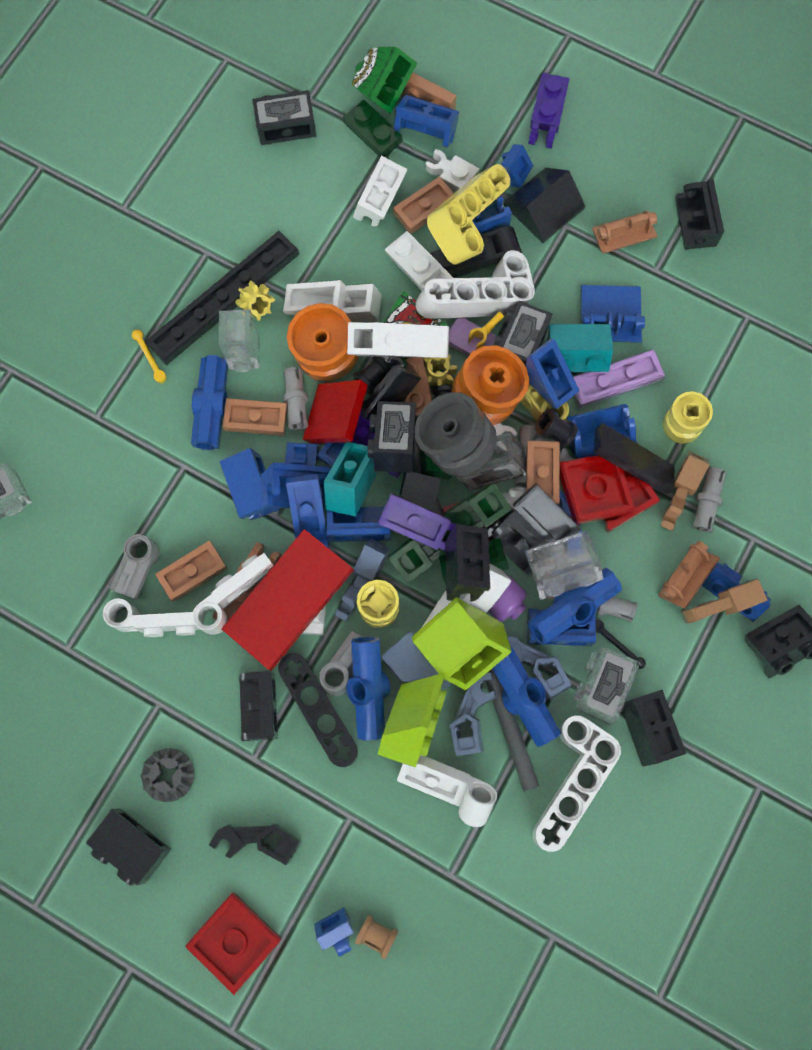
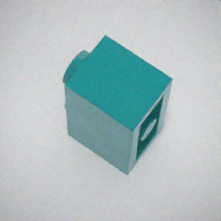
M549 324L547 341L555 339L570 372L610 371L613 354L610 324Z
M351 442L345 443L324 481L326 510L356 517L377 476V471H374V459L368 458V446Z

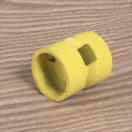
M693 391L679 395L663 419V429L667 437L681 444L691 443L696 440L712 419L713 408L710 401L701 393Z
M373 580L362 586L357 595V606L361 618L366 624L373 628H384L396 621L399 615L400 603L398 593L392 584L384 580Z

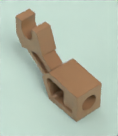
M691 451L688 452L675 477L674 488H676V491L663 515L660 526L671 531L674 529L676 520L684 509L685 499L688 494L693 496L710 465L709 459Z
M753 579L718 593L720 599L698 604V606L683 610L681 613L685 623L689 624L725 611L726 615L737 613L768 600L759 579Z

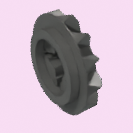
M172 748L153 752L148 760L144 762L143 771L140 775L144 786L143 790L152 799L161 802H172L182 798L189 791L194 780V767L189 757L182 751ZM160 764L167 769L179 767L171 776L173 786L167 781L156 782L163 774Z

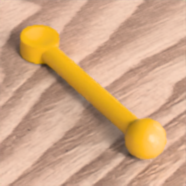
M138 329L134 330L132 338L138 341L151 365L155 381L157 383H164L167 376L164 371L158 368L143 340V332Z

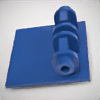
M581 285V324H610L612 342L641 343L642 329L645 327V316H641V286Z

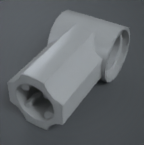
M141 534L132 535L124 543V556L110 587V590L136 600L151 566L157 562L160 556V549L157 543ZM146 543L148 546L146 555L138 558L136 554L138 547Z
M351 631L331 661L321 669L319 678L324 691L331 696H340L347 692L348 680L353 677L351 642L354 638L362 637ZM333 672H339L344 676L343 682L336 687L329 686L326 683L327 677Z

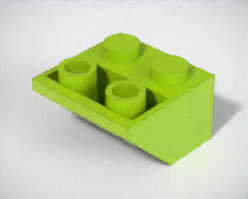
M457 597L412 636L413 643L438 674L445 676L444 680L464 690L470 688L512 652L504 624Z
M438 674L401 684L382 735L378 755L415 768L419 756H427L447 691L441 690L445 676Z

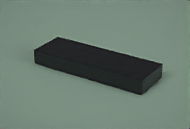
M603 423L595 429L593 450L595 454L665 494L674 490L675 466Z

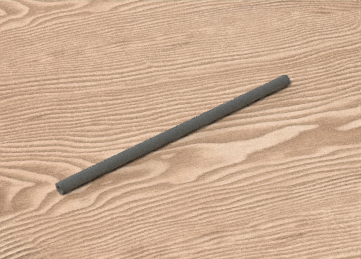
M415 440L413 472L421 474L420 447ZM437 496L434 512L442 515L443 510ZM491 669L489 672L493 673L494 680H488L486 684L489 692L496 691L497 697L492 701L524 791L539 786L515 715L508 712L504 707L502 701L504 689Z

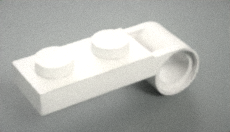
M408 231L385 249L390 259L421 291L429 280L453 278Z
M264 553L259 557L254 555L242 564L243 569L234 576L230 574L219 580L215 585L216 589L211 592L212 594L194 608L192 614L194 624L209 635L221 633L223 631L221 630L228 621L227 614L223 609L266 576L273 567L268 557ZM209 611H217L218 617L216 622L205 626L203 623L205 614Z
M118 598L109 601L103 609L104 621L109 626L121 632L139 631L144 633V637H162L164 631H176V635L188 636L194 635L195 630H200L193 622V612L140 615L135 606L124 599ZM127 608V618L123 622L117 623V612Z
M422 755L419 756L416 768L403 764L397 781L458 806L461 820L472 827H481L486 824L497 799V792L490 784Z

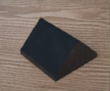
M544 168L504 201L503 204L505 207L509 206L512 214L542 243L546 242L585 209V203L570 171L554 168Z

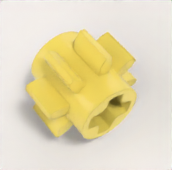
M250 281L249 286L244 289H238L240 299L236 300L235 303L240 308H243L241 314L245 318H249L253 314L260 321L261 316L272 313L270 306L275 299L267 294L269 288L266 285L261 284L258 288L253 281Z
M450 354L448 358H423L429 387L446 384L453 385L454 379L451 375L457 374V366H450Z

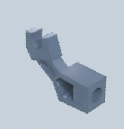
M370 539L364 545L353 571L356 579L343 595V602L335 613L336 617L344 621L350 618L356 609L357 595L361 587L377 579L391 548L374 539Z
M507 636L509 644L514 649L522 664L525 662L534 667L533 675L543 684L549 700L571 688V683L557 657H550L520 642L518 637ZM552 665V668L558 674L545 681L542 677V672L538 671L540 666Z
M492 672L486 673L467 689L455 720L449 725L456 756L484 752L481 722L474 716L478 707L497 697L496 691L485 693L482 689L485 681L494 680ZM469 720L472 721L470 726L473 728V736L461 738V727L459 726L467 723Z

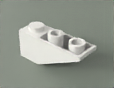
M348 322L347 354L448 358L449 326Z

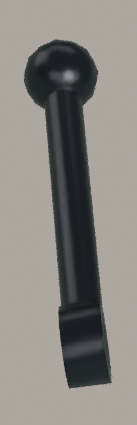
M596 620V633H601L631 659L635 668H645L646 661L644 658L633 654L604 628V623L601 620Z

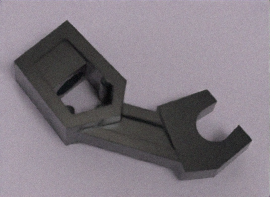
M229 824L217 830L209 846L217 849L221 840H228L230 849L225 856L232 858L247 845L246 843H257L259 851L287 865L302 841L278 824L254 827H233ZM271 832L283 837L276 850L270 848L269 844L264 845V838L268 837Z

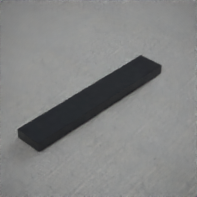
M280 231L276 232L148 338L145 343L167 366L216 325L220 319L222 320L238 306L235 301L240 299L239 288L244 289L249 286L250 281H253L259 288L261 284H265L299 255V250Z

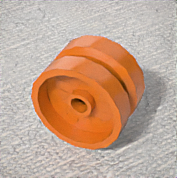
M318 303L307 306L299 311L290 322L286 336L289 350L303 372L314 380L327 382L345 376L358 361V356L347 354L348 322H351V320L343 310L332 304Z
M496 345L482 346L472 351L453 380L451 393H463L471 397L491 423L498 425L508 419L527 393L529 385L527 368L519 356L509 349Z

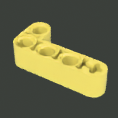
M493 165L471 178L429 214L427 218L428 228L445 257L452 264L462 263L483 251V239L472 220L510 186L509 174L502 165Z

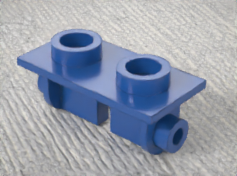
M717 562L702 586L719 598L718 593L740 585L739 581L742 576L728 567L726 563L722 565ZM764 591L768 601L739 613L754 622L770 607L771 599L767 597L768 593Z

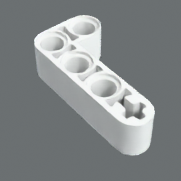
M511 250L504 254L493 271V277L429 280L416 300L417 312L429 319L495 316L498 312L506 316L508 310L514 312L518 301L528 304L535 294L528 261L519 251Z
M572 716L564 720L559 727L561 741L580 756L532 831V838L535 844L548 852H555L564 846L621 754L619 742L613 736L582 716ZM570 723H577L582 727L583 736L579 741L569 737L567 728ZM600 741L607 743L611 749L610 757L607 760L600 759L596 754L595 748ZM582 769L589 770L593 776L592 785L586 789L581 787L577 780L578 773ZM565 797L571 798L575 803V811L568 817L563 816L559 810L560 801ZM553 814L556 819L567 824L565 828L562 825H557L553 831V835L557 837L556 841H547L544 844L545 836L541 832L544 828L550 830L554 826L556 821L550 820V816Z

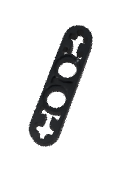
M297 653L285 655L278 667L280 676L322 748L334 765L338 767L351 766L358 757V748L307 661ZM293 661L295 664L301 662L302 666L298 670L303 679L308 675L311 677V680L301 683L295 690L292 685L299 682L292 673L286 675L285 672L289 669L287 663ZM314 687L318 690L319 699L315 704L305 705L302 702L301 693L305 688ZM323 715H331L335 719L336 726L330 733H322L318 730L317 722ZM341 730L345 735L338 738L344 747L350 745L352 748L348 753L350 757L348 761H345L343 758L336 759L334 756L338 752L336 745L332 741L327 746L325 740L335 737Z

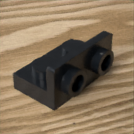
M800 605L795 606L745 635L746 644L764 663V673L768 678H772L777 674L784 675L788 673L796 663L805 658L808 660L812 659V618Z

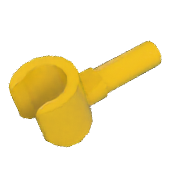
M498 312L482 328L472 329L469 333L468 343L474 338H480L482 341L477 344L476 349L485 346L487 335L504 315Z

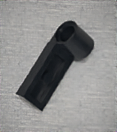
M505 226L480 234L484 243L483 251L457 265L449 262L441 249L430 254L453 278H457L499 263L508 251L515 250L522 253L515 229L511 226Z

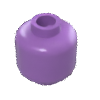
M508 574L506 575L512 581L500 598L488 610V613L500 622L505 621L509 617L512 620L517 619L527 607L523 604L526 598L525 589Z

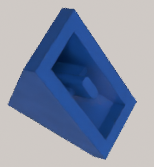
M550 339L527 357L526 368L529 384L553 408L558 409L580 391L555 339Z

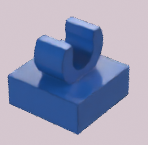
M513 144L509 152L502 154L504 161L501 165L509 174L510 186L520 188L534 165L524 146Z
M287 442L285 463L317 466L318 444Z
M344 907L314 924L316 939L322 950L333 945L339 957L352 950L349 945L350 940L348 936L354 932L351 919Z

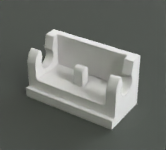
M381 156L357 203L353 218L361 221L364 216L372 219L371 225L373 227L378 226L380 220L384 219L408 169Z

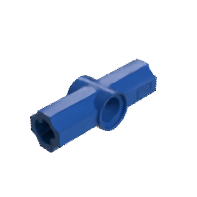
M207 355V357L201 358L198 388L194 389L192 395L194 422L191 444L193 447L202 450L219 449L222 417H224L226 398L228 399L226 391L228 361L219 356Z
M605 568L597 574V578L586 581L576 589L572 586L560 589L554 597L553 605L527 622L529 631L533 634L536 641L541 645H545L574 624L578 627L588 625L595 617L597 608L622 591L621 582L616 578L614 572Z
M373 636L358 637L352 639L351 642L353 677L348 680L347 695L356 708L357 739L365 741L382 739L385 730L383 699L388 697L390 693V681L381 670L380 638Z
M511 647L512 652L493 667L492 670L504 689L502 693L504 707L511 714L519 715L535 745L540 747L556 739L561 734V731L545 705L546 691L543 684L538 679L529 677L514 649Z

